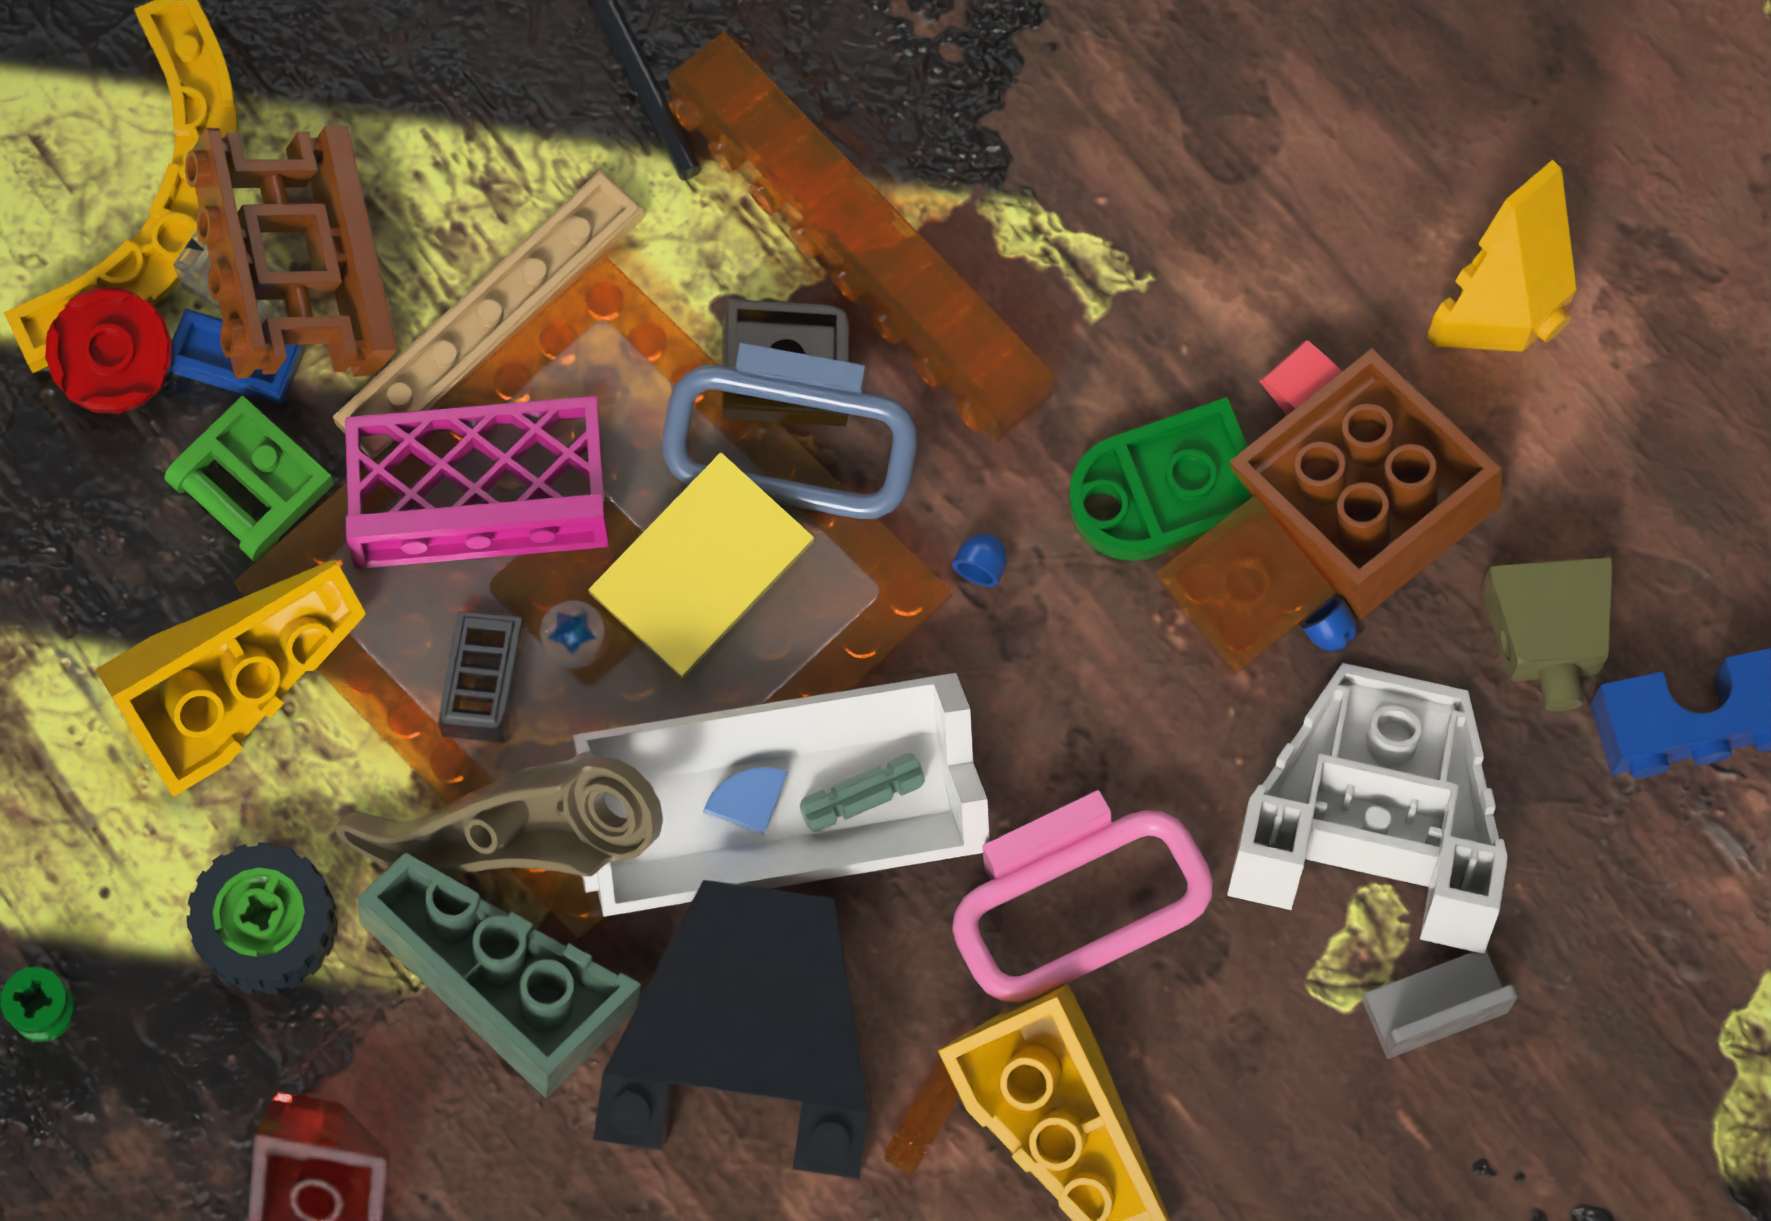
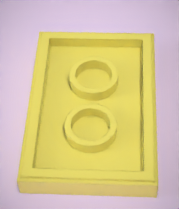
M720 452L588 590L601 605L683 680L814 543V537Z

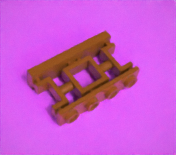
M324 126L317 138H310L309 132H297L286 148L288 159L245 160L239 132H227L222 138L219 128H206L193 149L187 153L185 175L188 185L196 190L199 205L197 233L201 243L207 244L211 262L208 276L209 291L215 301L219 300L223 320L220 331L221 348L224 356L231 358L234 377L236 379L249 378L255 369H262L263 374H275L287 359L284 345L328 344L334 372H346L351 366L353 377L377 376L397 350V345L348 126ZM311 182L315 204H289L286 188H306L308 183ZM232 188H260L263 204H243L237 212ZM304 232L312 271L269 272L261 233ZM335 292L340 316L313 317L310 299H330ZM256 300H284L287 317L266 318L261 325Z

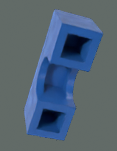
M1771 648L1724 659L1713 676L1719 695L1720 706L1718 710L1710 713L1698 714L1680 707L1669 693L1663 671L1600 685L1590 705L1610 774L1616 775L1631 772L1632 778L1641 779L1661 774L1670 768L1669 763L1693 758L1695 765L1715 763L1732 755L1731 749L1755 744L1758 752L1771 751Z

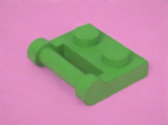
M243 395L169 466L164 476V480L178 493H189L241 541L239 549L254 562L265 558L277 545L280 537L334 485L332 476ZM216 460L270 509L258 522L204 474L205 468L212 461Z

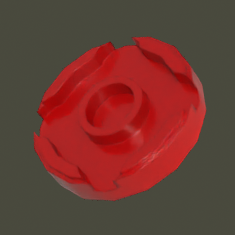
M100 287L76 295L65 305V308L58 314L56 320H53L47 331L45 358L53 381L71 402L95 413L120 414L143 406L161 390L172 369L173 342L164 318L148 301L126 289Z

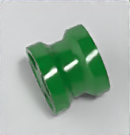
M27 967L15 972L6 981L2 989L0 1007L3 1015L26 1039L34 1042H49L61 1037L70 1028L75 1017L76 1003L71 991L59 977L45 968ZM38 989H41L40 995L35 997L32 1001H24L25 999H30L33 995L38 993Z

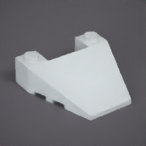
M1342 663L1306 715L1304 724L1290 744L1287 743L1278 756L1276 765L1262 785H1258L1249 799L1237 845L1227 896L1291 910L1304 861L1307 859L1428 887L1420 940L1484 954L1500 910L1508 856L1504 839H1499L1493 814L1496 805L1492 789H1487L1481 765L1484 755L1468 690Z

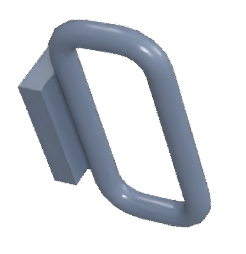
M740 343L735 367L702 365L688 371L675 384L668 402L662 436V455L669 471L685 485H689L707 467V465L695 462L687 451V439L693 406L696 398L707 390H720L878 419L890 427L893 442L886 480L880 490L873 494L854 493L743 472L779 505L855 519H878L893 512L906 497L911 484L918 446L917 427L911 413L898 400L883 394L866 391L870 366Z

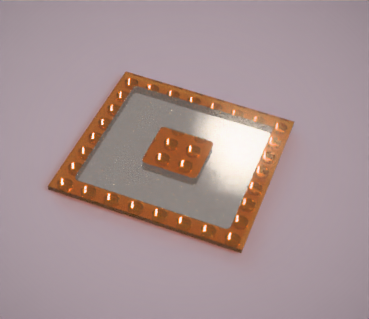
M606 255L430 410L597 396L609 547L355 569L346 539V516H348L346 483L233 582L237 590L245 597L333 559L337 561L366 615L316 668V671L447 805L471 792L506 778L523 768L538 767L572 759L575 757L573 735L852 690L952 597V591L878 519H855L779 505L814 537V543L683 680L589 593L588 589L688 487V485L681 483L669 471L662 455L663 430L668 402L674 386L690 370L702 365H718ZM707 390L696 398L687 439V451L695 462L708 466L721 452L745 473L848 491L778 422L721 419L720 390ZM586 418L561 419L547 433L569 448L586 431ZM503 424L493 428L484 439L506 454L526 433L514 424ZM451 429L434 430L421 444L443 459L463 438ZM393 441L373 461L379 465L399 443ZM537 442L517 463L539 478L559 457ZM474 447L454 469L475 484L495 462ZM588 449L580 456L586 462H588ZM411 453L390 474L412 489L432 468ZM570 466L550 488L563 497L590 495V480ZM362 469V480L369 474L364 469ZM507 472L487 494L498 502L516 501L529 487ZM444 477L423 499L435 508L452 507L465 492ZM380 483L363 500V514L389 512L402 498ZM458 611L522 617L523 619L506 743L442 737L439 730L438 721ZM471 630L469 641L504 645L506 633ZM467 654L466 664L500 667L501 658ZM464 677L463 686L496 689L497 680ZM461 700L460 709L491 712L493 703ZM508 867L579 941L607 917H603L598 891L586 893L582 876L535 868Z

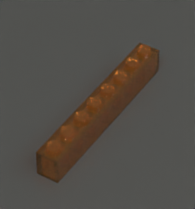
M725 31L668 75L671 101L668 105L678 122L690 132L697 128L710 142L708 147L717 163L730 174L737 170L751 185L749 186V192L757 205L769 216H773L777 212L791 227L789 233L797 247L811 259L818 255L832 270L830 277L837 289L852 302L859 298L873 313L871 320L883 338L892 345L900 342L915 357L912 360L913 365L923 380L935 389L941 385L957 401L954 403L955 410L970 429L977 433L983 429L997 443L1052 397L1054 373Z

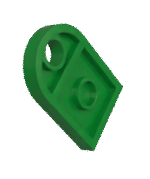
M1226 397L1109 437L1095 444L1082 456L1074 469L1070 482L1069 510L1075 528L1091 547L1104 555L1120 560H1145L1268 518L1265 511L1230 468V461L1248 446L1228 398ZM1096 494H1107L1117 500L1121 511L1111 520L1100 521L1092 518L1087 513L1084 505L1090 497Z

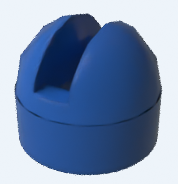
M979 532L969 536L959 547L952 562V567L960 576L972 583L984 587H996L1006 569L1007 555L1004 545L1000 539L990 533Z
M1340 595L1333 596L1319 603L1304 616L1300 623L1301 628L1316 646L1330 652L1340 651L1347 645L1346 640H1353L1357 634L1355 615Z

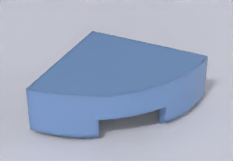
M759 767L739 772L729 777L716 788L707 801L703 813L764 835L788 771L771 767Z

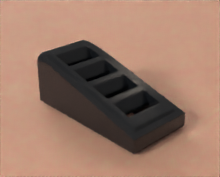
M458 611L438 721L442 737L506 743L523 626L522 617ZM471 630L506 633L504 645L469 641ZM467 654L500 657V667L466 664ZM464 677L497 680L496 689L463 686ZM461 700L490 702L493 705L492 711L487 712L460 709Z

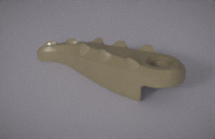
M582 752L567 761L523 768L506 778L471 792L457 801L415 820L401 822L367 813L352 812L341 819L335 829L338 837L348 846L388 867L393 865L406 852L447 876L487 869L514 867L559 871L590 877L610 861L627 860L640 856L660 836L663 815L660 800L653 787L635 768L619 759L593 757L590 752ZM604 793H610L619 798L627 810V818L615 815L607 807Z

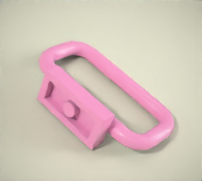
M1097 790L982 845L984 870L990 881L978 886L963 897L954 913L952 931L960 953L974 979L983 990L1000 1001L1021 1003L1036 999L1189 925L1204 913L1212 899L1214 881L1209 866L1190 832L1177 818L1163 811L1142 810L1112 822L1111 811L1100 791ZM1156 836L1167 844L1187 881V891L1178 901L1025 975L1009 976L998 968L978 928L980 918L987 911L1138 838Z

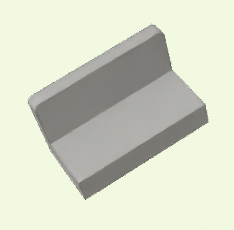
M1485 950L1484 954L1472 952L1364 993L1362 1001L1387 1059L1507 1014L1517 1000L1518 995L1513 985L1502 987L1490 957Z

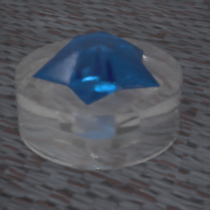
M581 601L559 603L546 613L541 623L540 636L544 651L554 663L562 667L581 668L594 662L604 649L606 633L603 620L596 609Z

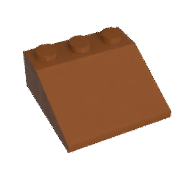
M1372 348L1230 461V468L1315 577L1334 596H1342L1359 620H1362L1502 506V468Z

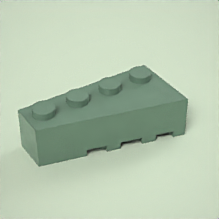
M406 852L358 896L360 924L546 1099L635 1012L639 1004L641 984L621 972L618 976L593 962L592 956L569 943L566 947L533 928V923L512 911L510 914H507L479 898V893Z

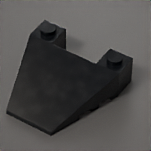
M704 879L602 1073L593 1140L660 1150L668 1140L675 1084L802 1103L793 1170L860 1179L864 1169L873 1104L865 1071L861 1038L855 1016L835 898Z

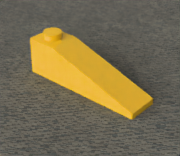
M1551 160L1504 201L1478 243L1482 248L1481 252L1472 263L1462 269L1455 280L1462 288L1457 302H1454L1450 297L1440 304L1433 316L1426 339L1434 347L1523 352L1539 337L1545 343L1549 342L1570 322L1572 316L1568 313L1577 287L1562 168L1554 160Z
M333 559L150 636L96 668L95 671L172 797L228 765L244 748L241 742L265 716L271 719L284 704L281 698L306 671L316 670L362 620L366 612L339 564Z
M1069 983L1036 999L1021 1002L1006 1009L939 1049L938 1052L967 1111L982 1127L986 1125L1013 1153L1011 1157L1026 1173L1030 1171L1059 1201V1207L1073 1221H1170L1098 1043Z

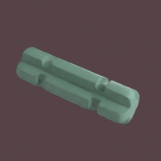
M907 753L889 761L885 769H882L879 765L832 785L831 792L827 794L823 789L804 797L800 803V810L809 829L812 832H818L836 824L837 818L840 816L846 820L891 801L894 797L893 794L896 792L902 796L919 789L925 782L924 773L916 757L913 754Z

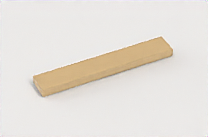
M600 170L333 416L335 424L345 433V417L440 409L645 218L644 208L607 174ZM387 434L360 437L361 449L378 465L399 445L397 441Z

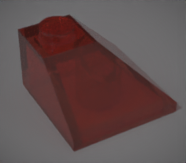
M276 1091L254 1135L248 1221H384L390 1152L342 1103Z

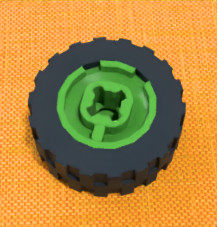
M258 842V846L247 847L244 844L234 847L235 851L225 856L223 854L219 855L212 861L213 865L206 872L204 870L201 872L196 880L198 884L194 893L190 892L187 903L190 907V916H186L187 928L192 935L191 942L209 970L214 972L220 981L230 987L233 984L238 986L242 992L254 994L255 991H265L266 994L279 993V989L289 986L292 989L302 984L301 980L310 973L314 975L321 968L320 962L325 955L329 956L333 948L332 937L333 933H337L338 924L334 913L336 906L333 896L314 864L305 856L303 859L297 856L294 849L284 845L282 848L273 847L271 843Z

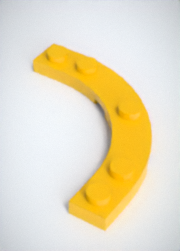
M154 0L134 9L138 21L164 72L171 96L173 130L175 133L172 163H168L161 187L149 209L150 217L132 241L126 239L104 261L82 276L4 312L32 373L48 367L45 358L47 331L53 320H56L58 314L65 308V305L76 295L100 287L126 289L139 295L140 298L148 301L154 307L171 292L202 253V251L185 247L191 238L194 239L203 249L207 245L201 243L197 233L199 205L195 188H191L186 180V156L189 150L193 149L206 128H219L223 138L227 132H238L239 127L236 98L229 70L215 34L198 0Z

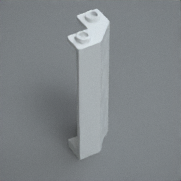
M957 673L573 735L575 756L582 752H590L593 757L619 759L635 768L653 787L660 800L663 815L660 836L640 856L627 860L610 861L593 876H582L586 893L598 891L603 917L692 902L704 879L770 889L983 853L982 845L990 842L987 797L973 763L970 707ZM907 753L913 754L920 763L925 782L919 789L902 796L896 792L893 794L894 797L891 801L846 820L840 816L837 818L836 824L818 832H812L805 823L800 810V803L804 797L823 789L827 794L831 792L832 785L879 765L882 769H885L889 761ZM759 767H771L788 771L764 835L703 813L707 801L716 788L729 777L739 772ZM604 793L607 807L615 815L627 818V810L619 798L610 793Z

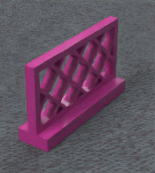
M597 396L345 417L348 496L346 539L355 569L609 547ZM586 418V431L569 448L547 433L561 419ZM514 424L526 434L506 454L484 439L497 425ZM451 429L463 439L443 459L421 444L434 430ZM387 434L397 441L399 445L378 465L361 452L360 437ZM537 442L559 457L539 478L517 463ZM474 447L495 462L475 484L454 469ZM587 449L588 462L580 457ZM411 453L432 468L412 489L390 474ZM571 466L590 480V495L563 497L550 488V486ZM362 469L369 473L363 480ZM507 472L529 487L516 501L498 502L487 494ZM444 477L465 492L452 507L435 508L423 499ZM380 483L402 498L389 512L363 514V500Z

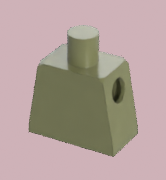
M1611 557L1490 566L1481 586L1482 596L1507 676L1513 681L1541 680L1544 709L1547 711H1567L1582 706L1583 700L1579 677L1599 674L1608 658L1612 587Z

